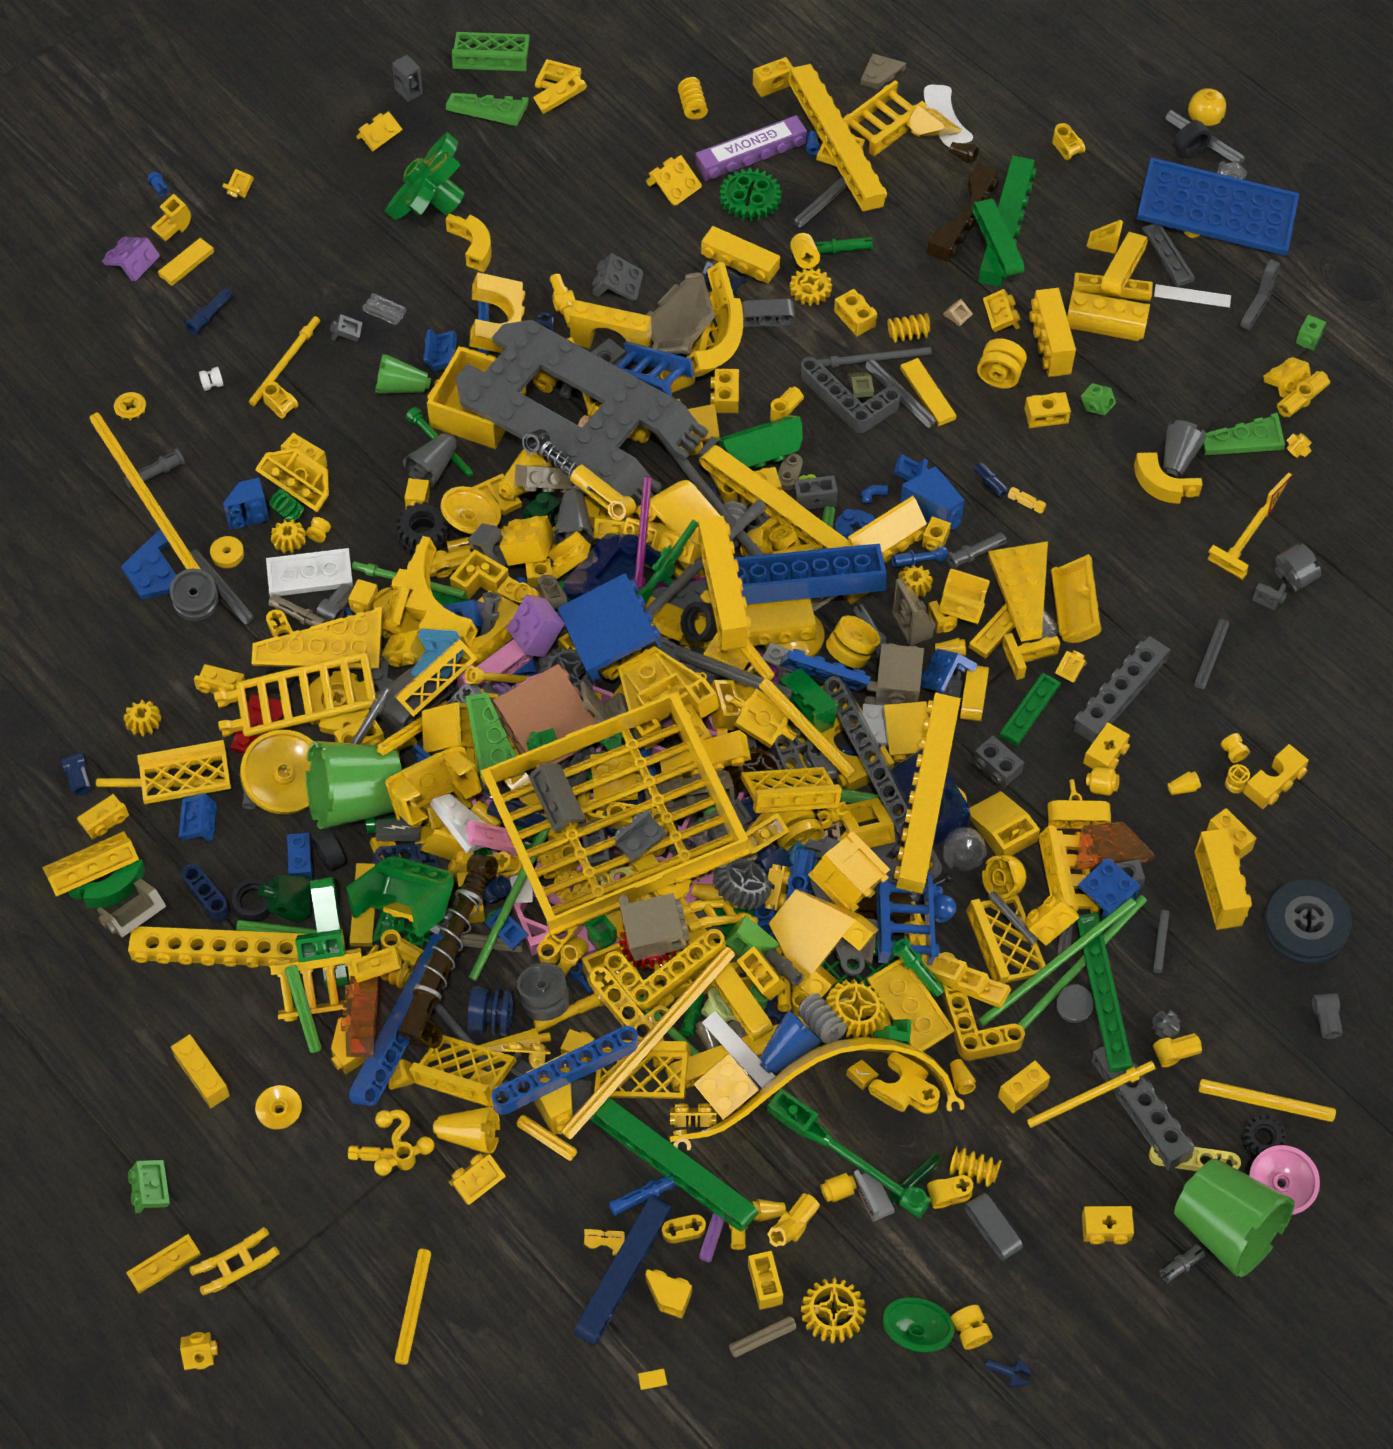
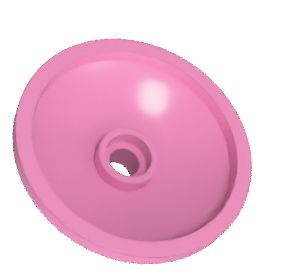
M1286 1145L1267 1148L1255 1158L1250 1167L1249 1176L1294 1200L1295 1206L1292 1215L1306 1210L1318 1195L1320 1187L1318 1170L1313 1161L1297 1148ZM1277 1181H1282L1284 1187H1279Z

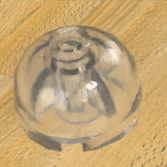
M956 828L944 839L943 857L946 864L951 868L953 865L959 867V870L962 871L972 870L983 863L982 859L987 856L984 838L978 831L972 828Z

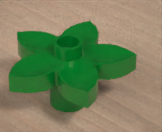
M446 132L431 148L425 159L417 158L407 166L403 176L405 184L397 191L384 211L394 220L400 219L410 210L417 215H421L429 203L444 215L450 214L459 205L464 196V191L449 179L460 166L459 161L453 157L458 141L452 135Z

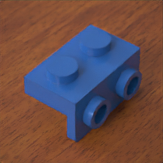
M432 329L427 330L423 359L425 364L434 372L446 369L456 352L457 334L454 330L438 335Z

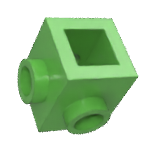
M1092 383L1081 395L1085 410L1088 412L1106 415L1116 404L1112 389L1107 386Z

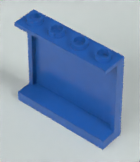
M626 573L558 607V611L592 681L600 678L597 670L654 641L658 647H661L658 638L662 636L656 625L652 627L651 622L654 620L649 610L644 611L643 609L646 603L641 594L637 596L636 591L639 589L634 579L629 580Z

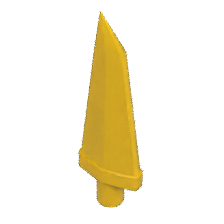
M532 1028L531 1030L478 1046L498 1052H508L502 1049V1045L507 1046V1042H520L523 1045L522 1047H530V1043L540 1044L551 1041L550 1032L538 1034L537 1028Z

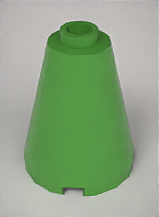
M382 354L375 393H424L425 389L429 390L431 378L427 377L428 373L387 354Z

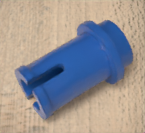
M809 131L806 137V151L810 155H817L821 148L818 143V133Z
M158 172L149 174L148 183L153 185L159 196H165L161 189L167 194L169 188L162 180V175Z

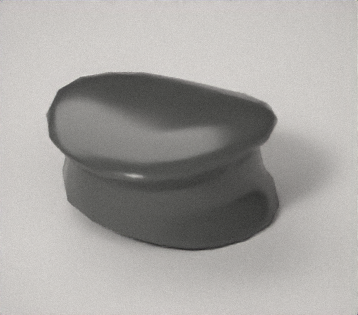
M1079 984L1069 985L1059 993L1057 1012L1065 1021L1080 1023L1090 1016L1093 1010V998L1086 988Z

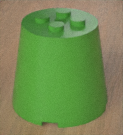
M314 741L310 744L306 758L307 761H310V771H306V791L313 820H318L317 827L319 829L331 828L395 812L385 784L387 778L402 770L400 759L395 749L382 756L376 751L377 745Z
M1212 1159L1204 1164L1187 1181L1176 1203L1174 1214L1235 1276L1243 1277L1257 1267L1274 1246L1270 1243L1277 1233L1283 1234L1293 1214L1295 1202L1289 1196L1218 1159Z

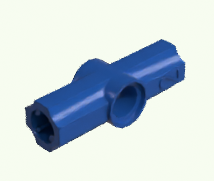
M802 849L796 850L792 873L788 879L789 887L786 901L795 891V882L798 879H804V886L798 890L806 893L810 891L811 878L808 874L814 867L815 852Z

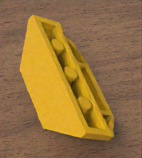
M296 448L266 453L255 469L316 512L319 511L329 496L328 469Z

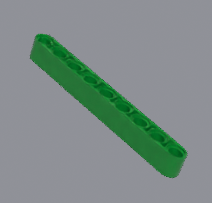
M609 1097L591 1116L590 1120L664 1176L669 1177L676 1185L738 1231H744L758 1215V1210L751 1202Z

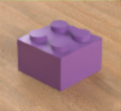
M526 595L508 624L507 630L525 654L545 657L565 624L546 598Z

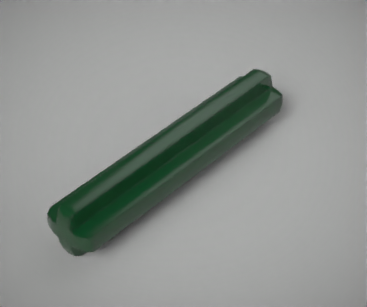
M933 1153L901 1181L899 1185L904 1189L918 1186L942 1164L943 1159L938 1153ZM890 1191L887 1196L890 1202L896 1205L899 1203L900 1197Z

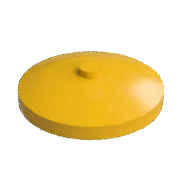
M275 730L255 739L245 751L240 767L241 783L248 797L260 808L275 814H295L309 808L306 791V771H310V761H307L306 758L308 748L314 741L299 732L291 730Z

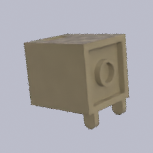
M893 643L882 644L877 682L870 681L869 685L866 686L867 690L876 691V697L868 696L865 698L864 703L884 706L918 702L924 648L899 646Z
M674 893L629 903L626 895L620 896L621 913L634 961L682 950L687 947L686 941L690 940L685 920L681 921L685 919L681 901L680 899H675Z

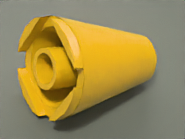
M525 449L522 450L500 481V494L505 498L513 499L528 492L524 491L523 486L514 485L516 464L552 466L550 461L547 463L543 458L544 456L537 453H528Z
M493 1107L440 1115L434 1121L433 1132L437 1135L438 1139L486 1154L493 1153L497 1147L499 1138L495 1137V1131L500 1130V1118Z

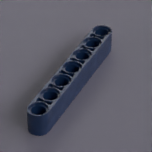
M653 1195L649 1197L579 1319L573 1335L594 1346L599 1342L658 1238L663 1224L668 1220L673 1205Z

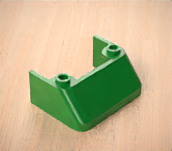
M397 856L387 857L346 887L352 916L357 918L370 907L383 910L384 906L395 902L411 907L416 936L421 937L444 919L454 879L452 872Z

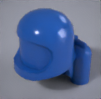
M940 886L936 887V896L933 897L934 920L938 923L948 921L956 912L955 901L950 896L942 895L943 889ZM921 894V900H923V901H924V894Z

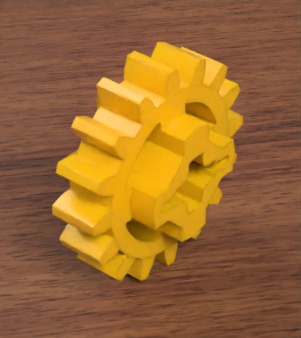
M803 268L802 273L796 271V276L791 277V296H795V301L801 300L802 305L805 302H808L809 306L813 302L819 305L820 300L826 302V297H830L832 291L831 278L827 277L826 272L821 274L820 269L813 271V268H811L810 271H807Z

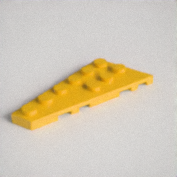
M1048 541L988 551V559L1021 642L1042 638Z
M377 607L371 611H363L350 617L339 618L311 626L305 630H297L291 632V634L253 643L252 665L302 667L360 652H367L371 670H379L383 607ZM361 661L350 663L349 669H362Z

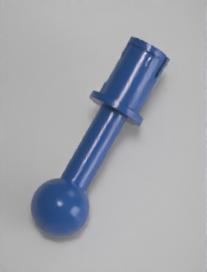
M944 546L942 548L937 547L935 551L917 554L909 550L908 553L892 555L891 564L893 567L912 566L916 562L932 559L944 562L947 560L946 554L949 551Z

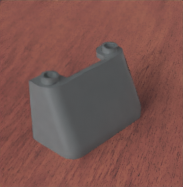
M414 665L387 686L392 692L383 705L385 706L384 710L378 716L395 732H398L421 717L423 710L434 708L449 695L453 697L459 690L457 678L413 717L394 696L415 678L411 674L415 667ZM455 666V672L460 668L459 666ZM428 680L424 683L423 693H433L436 690V681ZM439 681V686H441L445 681ZM421 687L415 692L421 693ZM382 690L376 692L377 699L381 694ZM411 695L405 702L414 710L420 705V695ZM423 695V701H424L428 696Z

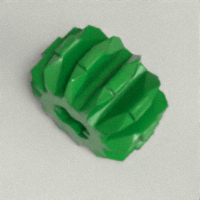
M279 489L275 492L269 501L270 506L288 521L292 519L296 521L304 511V506L284 489Z

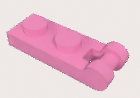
M472 820L466 824L469 844L509 852L511 856H518L506 828Z

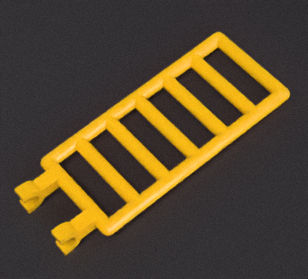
M360 652L239 681L236 683V690L214 693V698L219 708L237 701L239 704L241 719L218 722L223 737L243 730V734L246 737L362 710L370 708L373 701L377 700L367 652ZM361 661L368 699L355 702L349 664ZM340 666L347 704L334 707L328 669ZM319 671L326 709L313 712L307 674ZM299 676L305 714L293 717L286 679ZM278 681L284 719L272 722L266 684ZM257 686L263 724L251 727L245 689Z

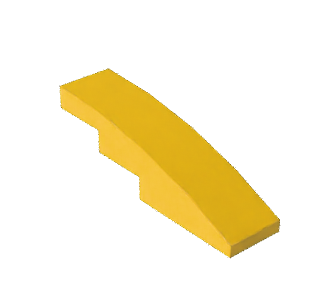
M939 953V956L935 957L931 966L927 965V955L923 954L922 956L923 963L939 982L982 1002L1002 1008L1011 991L1009 985L989 979L987 973L969 968L964 961Z

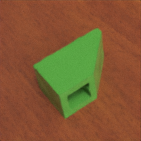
M747 915L733 925L725 940L726 944L739 956H743L753 946L764 956L769 950L776 949L779 946V943Z

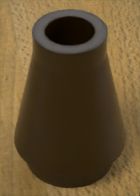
M952 142L949 152L967 162H974L978 157L979 147L971 143Z

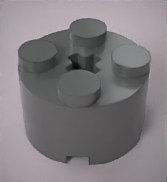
M1296 543L1275 558L1277 567L1274 568L1275 573L1279 578H1285L1288 588L1293 593L1321 577L1320 566L1316 567L1314 561L1317 560L1316 557L1304 544L1299 545V543Z

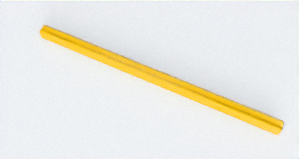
M99 413L92 414L90 416L91 423L185 568L200 569Z
M729 947L722 949L638 1043L636 1051L628 1055L567 1122L561 1129L562 1134L566 1138L572 1139L733 959L735 954Z

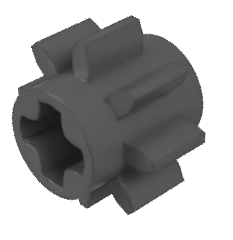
M1171 1010L1167 1014L1164 1011L1158 1012L1152 1020L1154 1025L1152 1029L1155 1030V1034L1162 1039L1165 1036L1171 1038L1177 1035L1180 1030L1179 1023L1181 1022L1177 1018L1178 1015Z

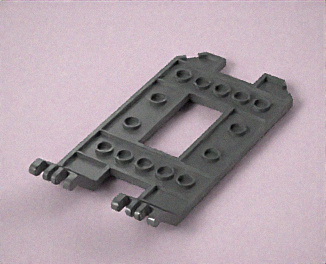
M533 320L503 324L492 336V342L505 350L489 368L482 372L467 364L456 376L459 399L462 406L522 440L528 433L538 429L545 430L549 434L552 446L555 445V449L559 452L562 451L564 456H569V460L573 463L576 462L577 466L583 464L621 495L631 497L640 505L643 477L651 476L635 457L619 449L633 430L641 424L655 432L671 453L682 461H685L689 454L686 450L680 448L679 445L681 444L687 450L693 451L700 443V439L690 432L693 431L701 438L708 434V430L696 421L682 402ZM540 369L603 403L583 427L576 425L520 393ZM652 479L651 490L658 493L662 489V485ZM635 510L633 515L638 517L639 515L636 513Z

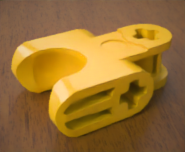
M897 1052L890 1053L887 1058L888 1065L891 1070L898 1073L900 1079L896 1083H885L878 1079L873 1080L868 1086L870 1094L900 1112H904L908 1105L924 1114L935 1112L939 1105L940 1092L936 1086L925 1081L929 1075L927 1070Z

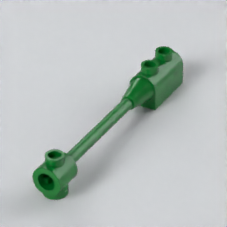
M782 1088L767 1105V1113L804 1139L807 1138L831 1148L900 1197L899 1205L918 1219L928 1209L932 1199L926 1195L923 1189L915 1188L914 1186L904 1189L834 1140L830 1133L818 1122L819 1114Z

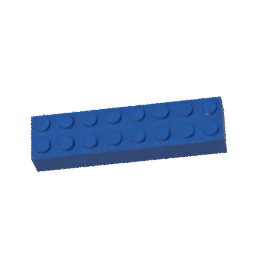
M880 543L734 558L738 562V578L742 580V597L745 596L747 604L886 591V569Z

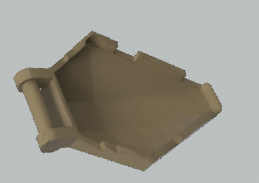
M702 273L686 274V279L679 286L675 284L658 302L659 307L654 313L649 311L646 314L651 316L652 341L654 343L652 349L674 355H690L692 353L693 343L715 318Z

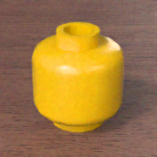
M1094 767L1092 772L1087 774L1086 785L1090 787V791L1093 794L1110 796L1114 791L1118 790L1119 774H1116L1113 768Z

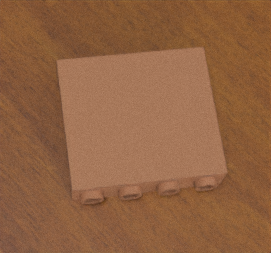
M559 664L492 701L502 727L520 755L529 751L526 740H528L527 737L530 732L535 731L538 733L553 728L558 740L569 733L589 725L598 724L592 717V711L588 712L583 706L580 691L576 686L573 687L569 681L568 672L561 668ZM589 746L544 764H559ZM536 767L529 769L531 773L536 769Z

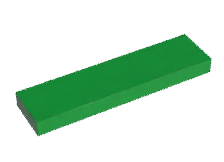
M1042 673L1004 726L999 737L1018 747L1059 689L1061 682Z

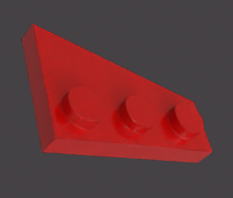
M251 694L247 706L250 725L254 727L262 725L263 719L259 695ZM268 698L272 722L281 720L284 716L281 700ZM243 730L237 731L231 745V751L244 754L249 745L265 733L246 737L243 734Z

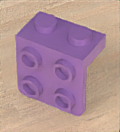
M123 237L118 241V245L114 249L106 253V257L102 262L104 265L121 266L130 280L136 281L160 255L148 238Z

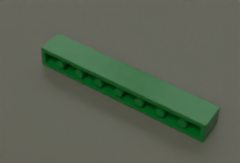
M1012 156L998 205V210L1015 245L1017 244L1015 236L1019 237L1021 225L1018 224L1023 222L1025 215L1023 207L1027 208L1029 197L1026 195L1027 193L1031 194L1033 182L1030 181L1035 179L1037 168H1034L1035 160ZM987 244L978 282L1001 287L1003 280H1007V277H1003Z

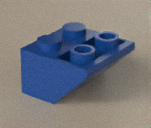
M259 478L239 482L223 503L229 530L240 529L244 526L260 524L269 520Z

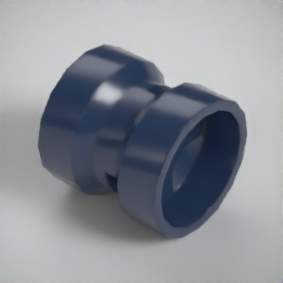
M504 875L496 876L492 880L487 881L482 894L484 900L488 903H493L499 898L508 896L512 889L510 881Z

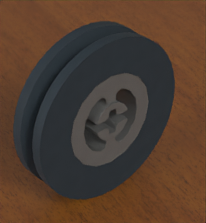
M1296 880L1283 885L1273 894L1265 911L1263 923L1269 943L1280 955L1296 963L1312 965L1334 958L1343 949L1351 932L1352 916L1344 898L1332 887L1314 880ZM1307 912H1310L1308 917V924L1310 925V927L1308 929V932H1305L1307 927V919H1305V917L1307 915Z

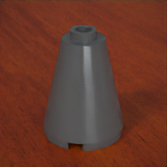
M1175 420L1174 424L1169 422L1166 431L1162 468L1163 472L1173 478L1181 477L1205 442L1207 434L1203 429L1201 432L1197 430V425L1182 420Z
M443 433L407 455L403 459L404 468H409V476L412 479L429 480L430 488H433L457 448L456 439L450 434Z
M575 489L568 490L562 498L553 531V542L557 545L577 531L588 542L591 541L592 544L594 534L584 495Z

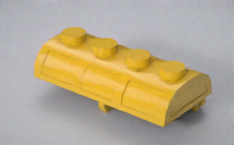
M1073 290L1067 319L1070 329L1139 342V340L1144 338L1150 304Z
M1088 554L1059 568L1054 567L1051 569L1059 635L1062 636L1063 641L1068 643H1079L1095 637L1101 632L1092 558Z

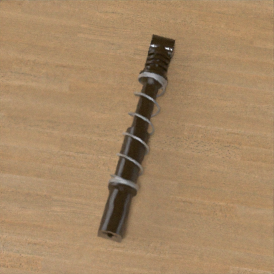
M472 855L468 859V874L462 886L458 887L455 893L459 899L455 910L448 909L454 914L447 929L440 927L441 930L446 931L442 940H438L436 946H432L434 951L428 965H424L426 969L421 981L413 988L412 993L414 997L398 1032L415 1046L434 1049L442 1042V1030L429 1017L434 1006L441 1000L440 992L447 986L446 978L449 971L455 968L454 959L457 952L463 949V944L460 940L461 934L468 933L471 930L468 918L470 915L479 912L478 906L483 903L484 897L482 894L487 881H489V878H493L498 871V862L493 856ZM477 906V911L471 913L473 907ZM466 923H468L469 929L463 932ZM458 941L461 944L460 949L457 947Z

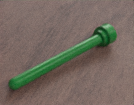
M418 407L408 411L406 419L411 424L418 425L432 440L439 436L424 420L423 412ZM454 452L451 460L466 476L471 477L473 470Z

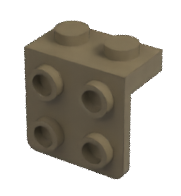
M585 681L580 683V694L583 697L582 704L588 712L592 711L594 713L597 723L629 711L626 698L621 692L605 703H602Z

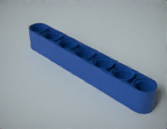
M623 1026L495 1088L491 1096L493 1109L498 1114H508L632 1054L638 1048L636 1029L631 1026ZM627 1037L633 1039L631 1042L628 1043L622 1041L624 1038ZM609 1047L612 1051L606 1053L602 1049ZM585 1057L592 1059L587 1063L581 1061ZM564 1067L571 1069L566 1073L560 1071ZM544 1077L550 1079L546 1083H542L539 1080ZM523 1087L529 1089L526 1093H520L518 1090ZM500 1098L508 1099V1101L505 1103L497 1102V1100Z

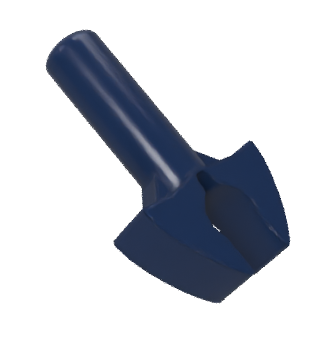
M988 1359L985 1363L987 1369L1008 1376L1011 1380L1009 1387L1017 1388L1028 1385L1029 1381L1020 1379L1017 1376L1018 1373L1031 1376L1030 1369L1022 1361L1018 1360L1017 1365L1013 1367Z

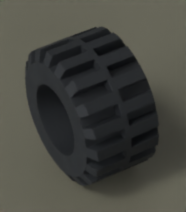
M416 502L414 506L408 505L406 507L407 510L400 512L401 516H398L396 523L398 540L401 548L406 550L407 554L415 553L416 546L420 543L423 536L431 538L437 549L436 551H443V547L447 546L446 541L449 540L450 536L448 521L444 518L441 507L436 508V504L433 503L428 505V502H423V504ZM420 527L432 528L425 533L415 532Z

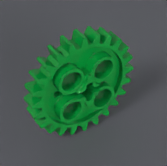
M742 168L741 173L734 171V176L728 175V180H723V185L720 186L721 204L724 205V210L729 209V215L735 213V218L742 216L744 221L746 217H749V220L752 221L753 217H756L759 221L761 215L767 218V213L773 214V209H778V204L781 202L780 184H777V179L772 180V174L766 176V171L759 173L757 168L755 172H752V169L749 168L748 172H745ZM752 183H755L753 186V191L751 192ZM750 197V203L748 206H746L748 203V198Z

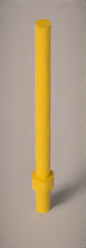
M314 316L309 324L301 329L299 337L249 400L252 406H255L263 396L262 385L267 381H275L303 343L313 335V330L320 323L318 317Z
M141 778L96 779V787H142ZM160 779L157 783L165 786L170 780ZM189 779L180 780L186 783ZM196 779L190 786L200 787L203 782ZM214 779L212 782L216 784L223 783L225 779ZM174 783L172 787H182V786H180V785Z
M1152 1061L1137 1068H1129L1126 1070V1073L1027 1119L1030 1128L1037 1126L1129 1081L1133 1083L1139 1080L1140 1076L1156 1068Z

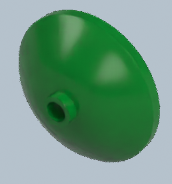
M908 1297L895 1300L887 1306L883 1315V1326L887 1334L897 1344L908 1350L916 1352L937 1351L946 1347L954 1335L955 1328L950 1315L939 1305L925 1299Z

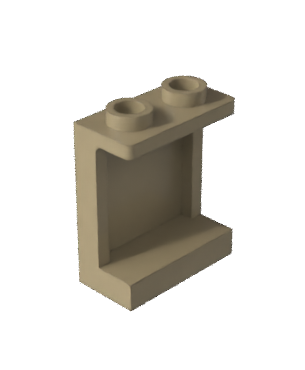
M141 878L133 883L140 893L112 914H109L101 907L97 909L100 917H98L100 923L105 929L108 928L112 934L117 933L119 936L124 937L166 907L157 890Z

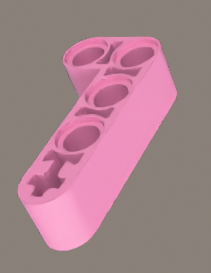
M513 639L477 667L481 668L484 672L513 674L531 661L534 655L525 654L515 639ZM466 670L457 677L459 689L463 685L469 684L465 680ZM482 681L481 683L476 685H478V687L481 689L484 685L491 683L493 687H495L496 683H500L495 681Z

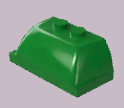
M790 415L718 439V446L725 448L727 453L745 466L750 467L754 465L755 468L766 465L765 461L772 459L773 462L785 459L784 455L800 449L803 438L802 422L800 416Z

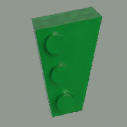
M800 668L779 679L780 685L792 690L789 700L820 733L834 727L838 704L808 674Z

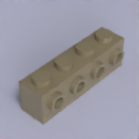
M516 464L514 485L523 486L524 491H536V488H542L543 492H554V489H560V492L566 493L568 490L575 489L582 494H586L570 481L569 474L563 473L560 467Z
M717 771L716 773L730 802L734 801V785L729 771ZM694 775L684 779L674 778L671 781L656 784V787L660 794H665L699 780L701 777L700 775ZM703 787L664 804L668 812L672 813L709 798L710 795L706 787ZM648 788L644 789L645 802L652 799Z

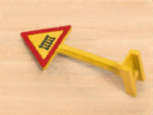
M1288 473L1269 492L1265 506L1259 510L1235 546L1231 547L1228 552H1225L1213 545L1209 550L1210 555L1207 560L1242 580L1245 578L1249 565L1238 559L1241 556L1240 552L1264 518L1270 515L1292 474Z

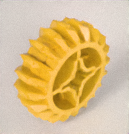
M855 979L851 983L845 980L842 984H836L829 991V996L825 1000L826 1005H829L832 1009L831 1011H834L837 1017H840L842 1022L846 1024V1038L850 1034H853L854 1038H858L860 1035L867 1037L868 1034H874L876 1029L881 1027L885 1018L886 1006L882 1005L884 998L878 997L879 990L872 991V984L867 987L864 986V980L860 984H857ZM850 997L849 1000H844V1002H839V1000H841V999H843V998ZM866 1016H871L868 1020H860L861 1018H866Z
M835 1277L832 1279V1284H828L826 1279L822 1282L823 1286L816 1282L814 1290H807L809 1297H803L805 1305L801 1306V1312L805 1313L802 1316V1321L808 1322L806 1329H814L812 1334L814 1337L818 1336L819 1333L822 1334V1342L826 1340V1337H830L832 1344L835 1342V1337H838L840 1342H844V1335L851 1339L853 1337L852 1331L859 1332V1325L864 1323L862 1316L866 1314V1309L862 1308L865 1301L859 1299L860 1291L853 1292V1284L845 1287V1280H842L841 1284H836L837 1280ZM830 1295V1299L827 1302L815 1305L819 1299ZM838 1296L846 1299L851 1306L840 1302ZM833 1302H834V1308H835V1310H836L834 1319L832 1318V1317H833V1313H831V1309H830V1308H832V1303H833ZM816 1315L825 1318L828 1321L829 1326L822 1323ZM852 1316L847 1323L837 1326L838 1320Z

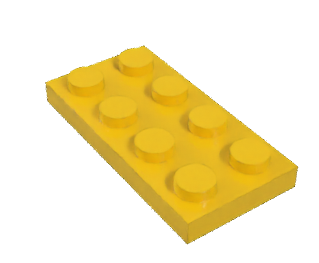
M898 959L867 979V983L869 985L872 984L873 992L879 990L878 997L884 998L882 1005L886 1006V1011L893 1021L897 1019L911 1020L910 1042H907L909 1045L924 1052L955 1032L927 988L911 969H906L903 966L901 959Z

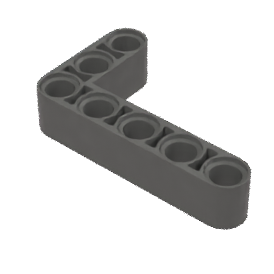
M806 357L801 361L800 378L857 433L868 431L899 409L901 393L896 387H887L862 404L817 359Z

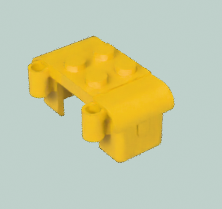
M453 746L390 776L385 781L397 820L399 821V816H401L408 825L415 828L419 827L422 821L427 819V816L419 808L431 803L432 799L454 792L463 803H468L472 800L473 796L482 791L476 767L468 759L463 746Z

